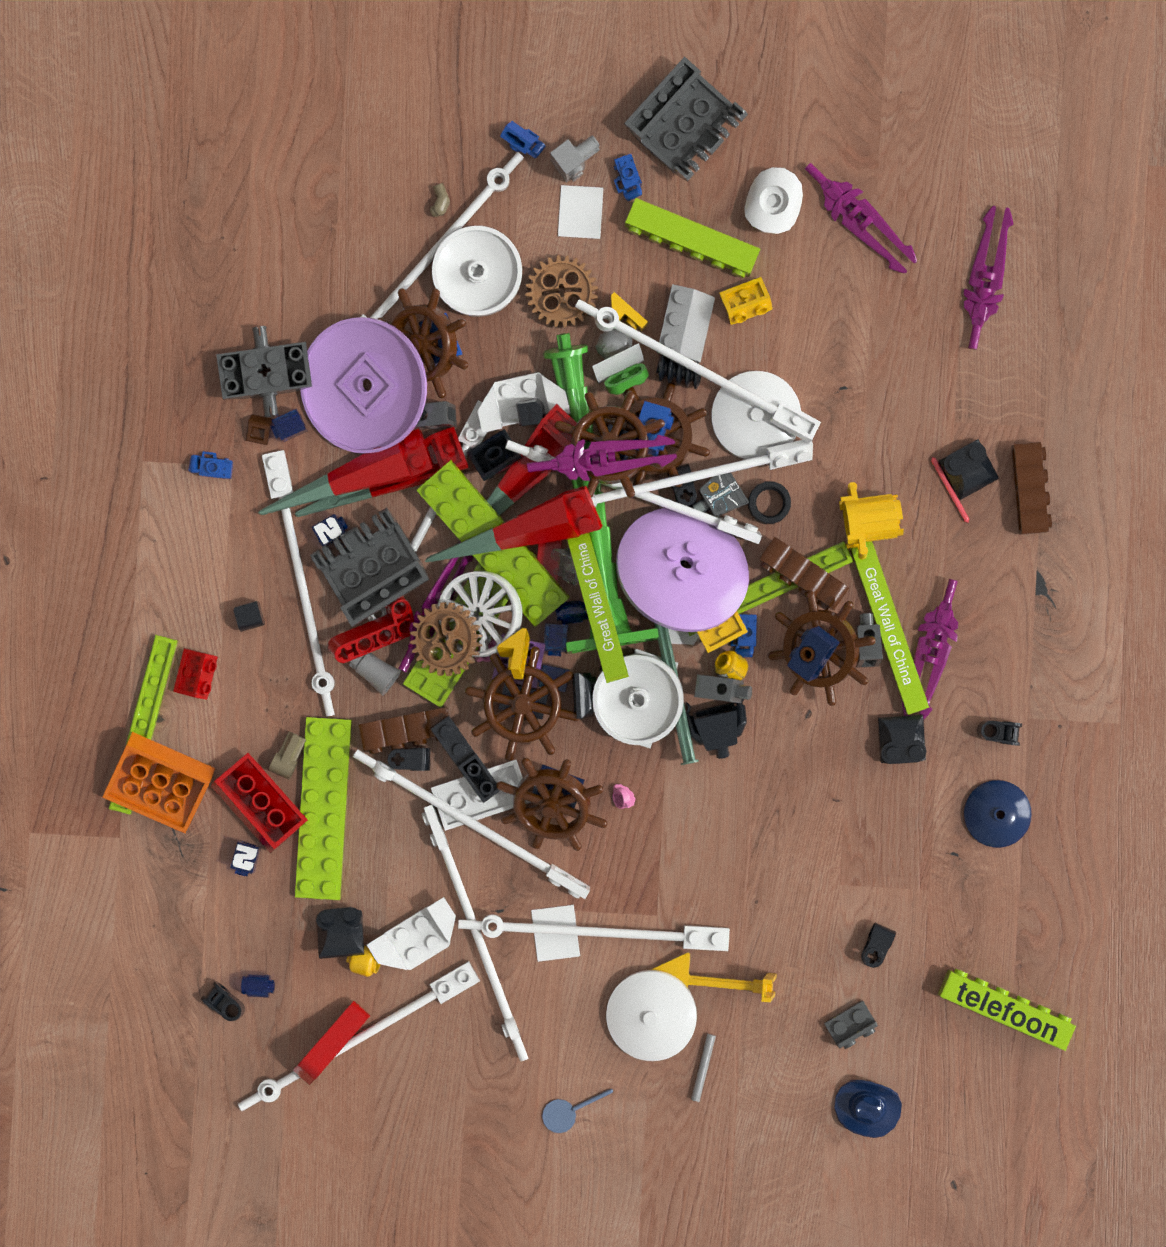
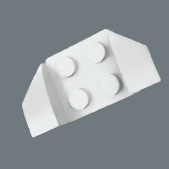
M539 372L495 381L477 411L482 433L519 423L516 407L519 401L540 399L545 407V416L556 404L569 414L570 409L566 391Z
M443 897L391 928L382 936L367 944V947L378 964L411 970L449 947L456 915Z

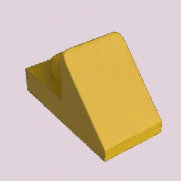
M615 292L611 295V308L618 313L619 321L626 317L627 320L625 322L635 330L638 328L642 331L647 326L648 321Z
M526 628L520 629L497 646L500 657L509 658L508 670H511L514 679H523L530 643V636Z

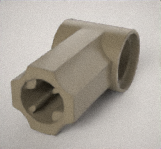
M289 731L280 751L274 756L269 771L289 780L297 766V759L306 739Z

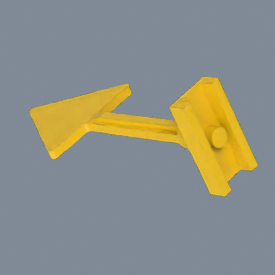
M689 952L651 969L675 976L687 988L688 985L749 990L753 993L761 994V1002L770 1003L775 997L773 982L777 978V974L767 973L763 980L754 979L753 981L694 976L689 974Z

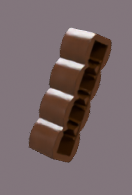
M1041 442L1012 445L1019 535L1047 533L1049 528L1052 527L1051 514H1047V505H1050V494L1045 491V483H1048V471L1043 468V460H1046V449L1042 447Z
M773 537L758 559L762 562L760 565L762 568L770 573L773 570L779 573L781 581L789 586L792 583L798 586V592L806 597L808 591H813L816 600H818L817 605L824 610H829V608L835 610L849 589L847 585L776 537Z
M448 707L358 724L363 750H369V754L383 752L382 747L391 746V749L395 750L405 748L404 743L413 741L414 746L427 743L426 739L435 737L436 741H438L430 727L449 715Z

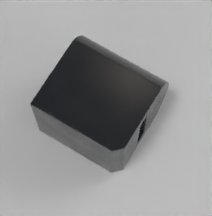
M540 399L519 401L516 404L520 426L539 424L545 416V407Z
M258 601L234 608L233 611L240 632L265 625Z

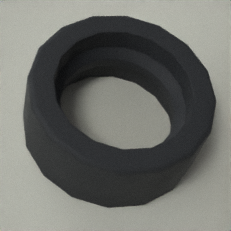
M765 481L758 484L751 491L748 498L750 514L756 521L763 524L780 522L788 515L791 508V497L788 490L782 484L774 481ZM774 490L781 495L783 506L778 514L766 516L758 510L756 500L762 491Z

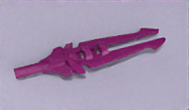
M812 163L806 166L805 170L821 185L825 197L824 206L827 211L832 210L831 217L834 221L837 220L841 213L843 215L842 224L869 247L889 261V269L900 273H907V270L866 230L871 223L913 263H917L912 245H904L866 199L859 201L855 198L863 193L862 190L859 188L852 189L853 185L849 182L839 183L827 179Z
M993 205L984 216L983 221L986 224V228L969 279V284L974 290L972 292L964 289V296L967 298L964 301V308L969 312L973 325L968 346L972 350H977L981 328L990 316L997 313L999 309L997 303L1001 302L1004 297L1003 294H994L997 290L1002 289L1008 228L1014 225L1011 211L1008 207L1005 208L994 266L985 265L996 206ZM985 278V279H989V280H991V281H990V282H986V281H983L982 279Z
M657 435L654 440L591 442L589 448L585 450V440L577 442L576 446L573 444L565 446L563 452L557 455L556 458L548 461L527 463L528 472L557 470L560 473L566 474L569 479L577 480L580 477L583 481H590L586 471H592L596 477L653 463H658L663 467L676 459L677 455L670 454L616 461L615 452L675 444V440Z
M473 555L464 556L452 580L463 575L467 563L472 562ZM458 557L450 559L422 605V615L426 616L424 613L425 608L432 611V604L438 605L437 599H440L442 594L440 592ZM456 590L452 593L450 600L453 599ZM418 611L415 613L414 622L410 625V632L417 631L413 623L421 622L417 617L421 615ZM431 627L429 631L431 638L436 632L434 627ZM411 635L410 641L415 640L416 636ZM409 642L408 650L398 668L401 671L407 672L416 653H412V650L416 648V644H410Z
M953 579L948 581L943 601L934 611L926 613L924 617L926 623L921 624L918 628V631H927L926 636L919 637L914 657V664L919 679L924 663L934 664L925 693L929 708L920 711V714H923V719L932 711L930 700L952 648L947 639L949 637L957 642L958 635L954 630L958 629L959 622L954 618L952 600L958 581ZM902 701L903 713H904V715H907L906 710H905V707H904V704H903V701Z

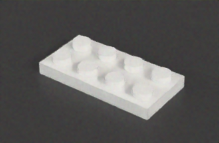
M517 759L487 769L496 782L502 781L517 787L523 779ZM464 777L431 788L434 796L474 820L513 808L514 795L503 791L498 792L483 803ZM438 809L445 831L464 825L462 822Z

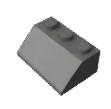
M672 284L659 343L694 362L697 360L700 363L715 297L692 288Z

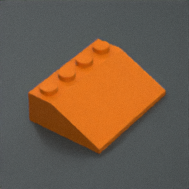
M132 732L102 798L182 833H186L211 782L215 768Z

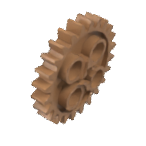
M557 255L556 262H553L548 257L549 264L546 265L541 261V270L533 268L536 276H528V279L533 283L526 284V288L530 289L531 292L525 295L527 298H532L527 304L528 306H535L532 314L540 313L539 321L546 318L547 326L553 321L555 328L558 327L559 323H562L564 329H566L567 322H571L573 327H575L576 319L584 322L582 315H590L576 307L569 306L568 300L574 296L595 307L591 300H597L598 296L592 294V292L597 291L598 287L591 284L596 281V278H589L592 270L584 271L585 263H582L580 266L577 265L578 258H575L573 262H569V255H567L565 260L561 261L560 256ZM568 275H576L578 282L574 285L567 284L565 279ZM546 277H553L556 280L553 287H547L543 284ZM559 287H564L565 291L577 288L582 289L581 292H566L564 297H560L559 293L542 295V292L546 291L558 292ZM549 299H555L558 302V306L553 310L545 306L546 301Z
M440 602V606L432 604V611L425 608L424 613L426 616L418 615L417 617L421 622L413 623L417 631L410 632L411 635L416 636L415 640L410 641V644H416V648L412 650V653H419L416 661H424L422 668L430 666L429 673L437 671L438 676H443L444 673L446 676H452L453 672L461 674L460 667L463 670H468L467 662L475 663L472 656L480 655L475 649L482 646L481 643L477 642V639L483 637V635L476 634V631L481 626L473 624L477 618H469L470 610L463 611L462 605H458L455 608V603L450 602L448 606L446 602ZM451 619H454L456 622L454 630H451L449 626ZM431 627H434L436 631L433 638L429 634ZM459 640L463 643V649L460 652L457 649ZM439 648L443 651L441 659L437 657V650Z

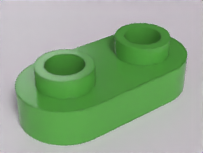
M634 364L611 375L605 380L604 384L608 393L619 395L632 386L644 383L649 373L644 364Z

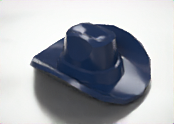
M850 1080L841 1086L835 1096L834 1109L838 1121L849 1131L864 1137H884L895 1128L901 1117L902 1103L898 1093L891 1088L865 1080Z

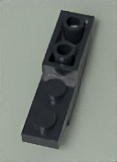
M449 715L430 727L444 750L483 803L500 792L496 788L497 782Z

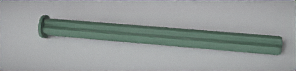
M654 623L655 628L658 630V644L662 661L678 677L669 630ZM683 704L682 714L676 724V730L683 759L681 765L699 762V760L695 759Z

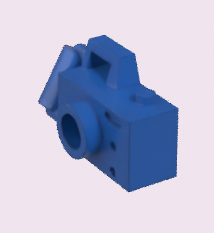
M513 121L505 126L500 135L501 138L510 143L509 146L513 150L521 151L524 154L528 153L533 158H537L546 147L543 142L538 140L539 136L530 129H523Z
M628 154L614 159V169L619 174L614 180L618 194L623 192L627 201L641 196L642 189L640 186H642V182L632 155ZM620 181L623 186V189L621 190L619 189V186L617 184V182Z
M202 451V456H191L188 470L191 473H199V476L232 479L233 461L228 458H224V460L217 459L216 453ZM205 454L213 455V459L205 458Z
M739 614L748 632L737 638V644H733L732 640L731 646H735V652L742 657H753L754 647H756L757 615Z

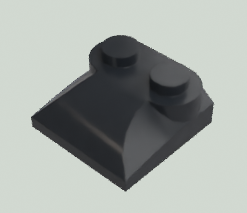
M505 429L466 452L483 481L493 478L519 462L522 458L521 454L505 449L507 441H512Z
M979 439L938 461L959 501L999 479L986 454V449Z
M591 672L573 673L574 712H576L577 719L593 717L595 712L593 709L592 690H594L596 684V677H591Z
M923 714L878 717L881 763L902 764L926 760L927 751L925 747Z
M347 907L326 909L317 914L319 959L364 955L362 910Z

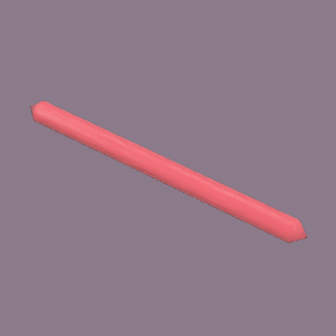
M932 457L931 462L964 522L969 523V517L937 459Z

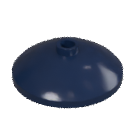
M992 780L982 783L970 793L965 802L964 822L967 830L974 839L989 847L1002 848L1018 842L1025 835L1031 823L1032 812L1027 796L1019 787L1007 781ZM999 810H1002L1004 813L1001 819L996 817V813Z

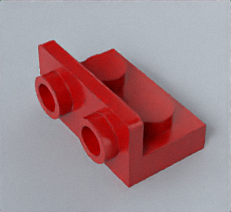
M184 648L173 692L207 700L211 692V683L217 668L218 657Z

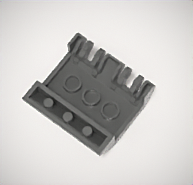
M684 56L627 119L624 125L640 144L674 174L688 182L694 175L690 169L695 172L700 169L698 164L692 161L694 156L707 161L709 156L706 153L712 155L724 142L722 137L727 139L730 135L722 125L727 123L736 128L739 125L737 120L742 122L748 114L736 102L732 104L701 76V71Z
M387 507L379 512L385 524L382 523L376 514L372 516L373 523L379 529L374 534L369 526L362 522L360 527L365 536L357 526L340 536L346 548L339 538L333 540L336 549L341 553L340 555L335 557L326 545L321 549L327 560L320 550L310 554L316 567L323 572L342 605L340 608L351 627L429 580L423 563L403 529Z

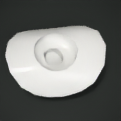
M772 167L760 172L754 179L744 208L745 217L754 228L764 233L779 234L790 230L795 224L803 197L802 184L796 175L785 168Z

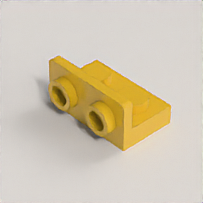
M761 277L719 292L731 325L742 323L757 315H764L772 310L771 298Z
M736 611L727 621L719 626L696 633L707 653H710L748 631Z

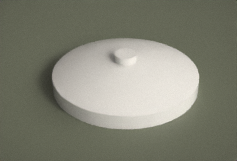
M469 226L453 232L440 244L433 259L432 277L435 288L440 291L441 299L451 309L467 316L481 317L502 310L513 300L522 280V263L516 247L504 234L485 226Z
M749 371L729 380L777 407L782 400L801 411L799 400L793 389L783 379L774 374L764 371ZM723 387L717 393L711 411L712 427L720 444L732 455L744 460L767 455V448L793 442L796 438L795 435L771 423L773 415Z
M644 654L623 656L629 677L606 683L604 673L602 672L596 681L593 690V709L596 718L602 728L618 741L631 745L654 743L672 731L682 714L684 695L680 680L676 673L658 658Z
M644 970L631 974L617 985L608 1001L606 1020L610 1035L625 1053L640 1060L660 1061L676 1055L688 1044L696 1027L697 1009L691 992L678 978L663 971Z

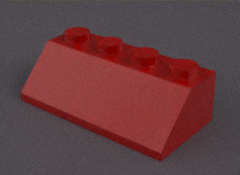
M249 753L238 760L211 785L215 792L270 854L308 821Z

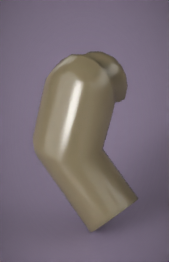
M443 183L433 187L437 196L434 206L430 207V213L433 217L444 215L450 205V199Z

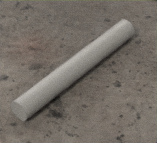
M707 1033L691 1097L693 1101L700 1102L716 1035Z

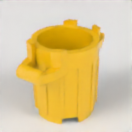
M854 482L849 483L847 489L849 496L840 497L841 501H839V508L843 510L844 527L848 542L846 548L857 547L858 558L864 560L868 553L865 542L903 536L904 529H900L899 526L900 519H903L900 500H897V494L858 498L857 484Z

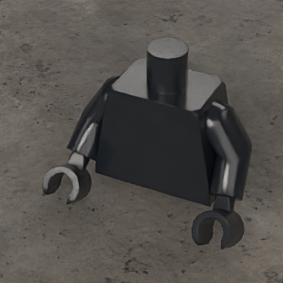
M742 699L741 703H735L736 706L732 702L692 711V715H690L691 706L686 702L688 706L686 716L691 738L698 745H704L706 751L715 750L718 759L727 758L730 755L728 747L737 744V738L742 735L747 724L746 707L743 705L745 699Z

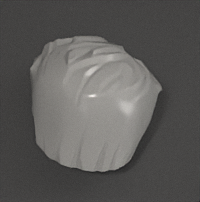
M613 329L612 331H605L603 334H600L595 347L598 354L606 360L632 347V338Z

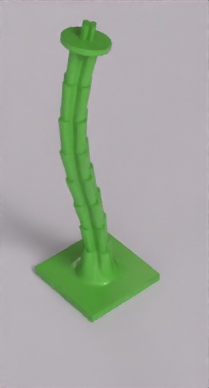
M570 333L556 335L558 347L544 351L543 357L551 359L556 383L566 391L570 409L569 415L578 423L589 412V407L584 397L585 393H587V386L584 387L582 354L588 352V345H571ZM593 424L586 431L593 433ZM585 441L584 450L589 448L591 442ZM580 477L577 480L571 479L573 489L587 486L589 481H583ZM598 483L594 495L604 493L601 491L600 483ZM605 502L598 503L595 508L603 526L600 530L589 532L620 646L657 640L659 638L657 628L633 632L630 628L622 599L618 598L616 564L612 560L610 527H607ZM591 625L589 639L566 643L568 654L597 650Z

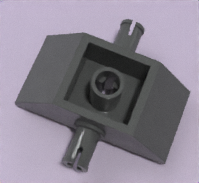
M260 326V333L258 327H253L255 348L216 354L222 399L260 397L263 400L264 417H271L270 408L273 417L279 416L276 402L278 394L292 393L312 387L306 342L271 347L268 345L267 327ZM264 367L271 370V372L267 373V377L261 374Z

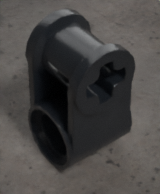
M689 463L676 467L679 475L691 473ZM694 481L683 483L681 487L671 486L677 503L692 507V504L696 503L697 494ZM683 493H687L688 496L692 495V497H690L689 502H686L685 499H681L683 497Z
M986 720L978 725L977 734L986 741L1020 746L1018 737L1022 723ZM988 724L994 728V732L990 737H987L984 733V728Z
M431 748L395 749L388 755V764L397 770L430 771ZM396 753H400V757H404V761L400 762L399 766H396V763L391 761V757H395Z
M876 922L873 924L861 954V959L865 965L876 968L883 963L894 941L896 931ZM876 951L875 956L878 957L877 960H872L869 963L870 958L867 957L868 954H873Z
M214 981L213 987L208 994L201 998L204 1004L216 1011L227 1021L238 1020L245 1013L244 1004L217 981ZM230 1004L237 1006V1016L229 1014L228 1007Z

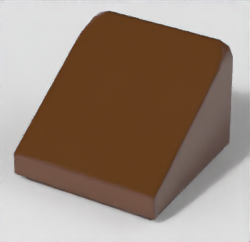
M252 414L248 420L245 441L268 445L273 419Z

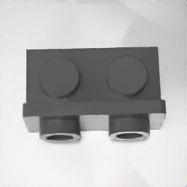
M863 1000L824 1022L839 1049L842 1047L847 1049L856 1043L855 1039L862 1035L864 1038L870 1036L876 1031L874 1028L878 1026Z

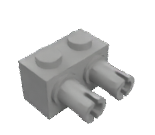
M593 135L577 147L573 146L568 139L550 152V159L566 182L570 180L574 182L584 174L582 171L585 169V161L600 150V145Z

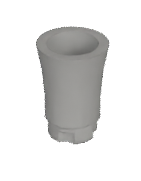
M372 653L351 660L349 664L351 668L355 669L357 674L368 681L382 696L389 691L401 673V670L387 664Z

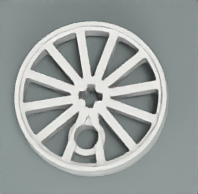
M487 571L465 573L452 580L440 596L438 606H440V602H446L447 605L449 602L455 603V608L458 605H462L463 611H471L469 618H477L473 624L481 626L477 631L483 637L479 641L482 644L480 651H478L480 655H473V657H489L492 654H498L497 646L520 630L522 623L520 598L515 588L498 574ZM479 576L487 578L481 596L477 581ZM468 579L470 581L472 599L461 586ZM494 582H497L502 589L489 600ZM454 590L457 591L468 606L450 600ZM507 594L511 605L494 608L495 604ZM512 611V622L509 623L498 619L494 614ZM483 612V617L479 616L478 613ZM492 622L509 629L504 638L495 630ZM492 636L497 645L489 649L488 644ZM457 643L459 652L463 649V646Z

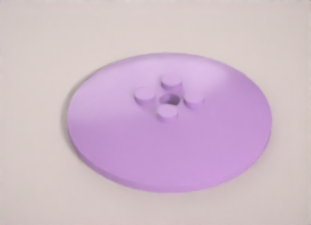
M366 317L339 321L329 326L317 336L307 351L312 387L300 390L305 411L317 431L337 447L355 453L379 452L404 440L420 420L427 396L425 368L412 342L394 326L378 319ZM366 378L372 383L369 391L363 387V381Z
M662 508L649 512L637 519L625 532L618 547L616 569L624 594L643 616L660 626L682 632L708 630L727 621L738 610L745 598L749 583V570L743 549L733 534L719 530L716 526L673 510ZM680 561H688L691 568H684Z

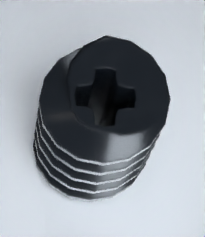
M660 354L656 370L660 382L667 376L669 384L676 378L678 386L684 380L685 387L688 388L691 382H693L694 389L697 390L701 375L677 362H673L669 358L664 360V355Z

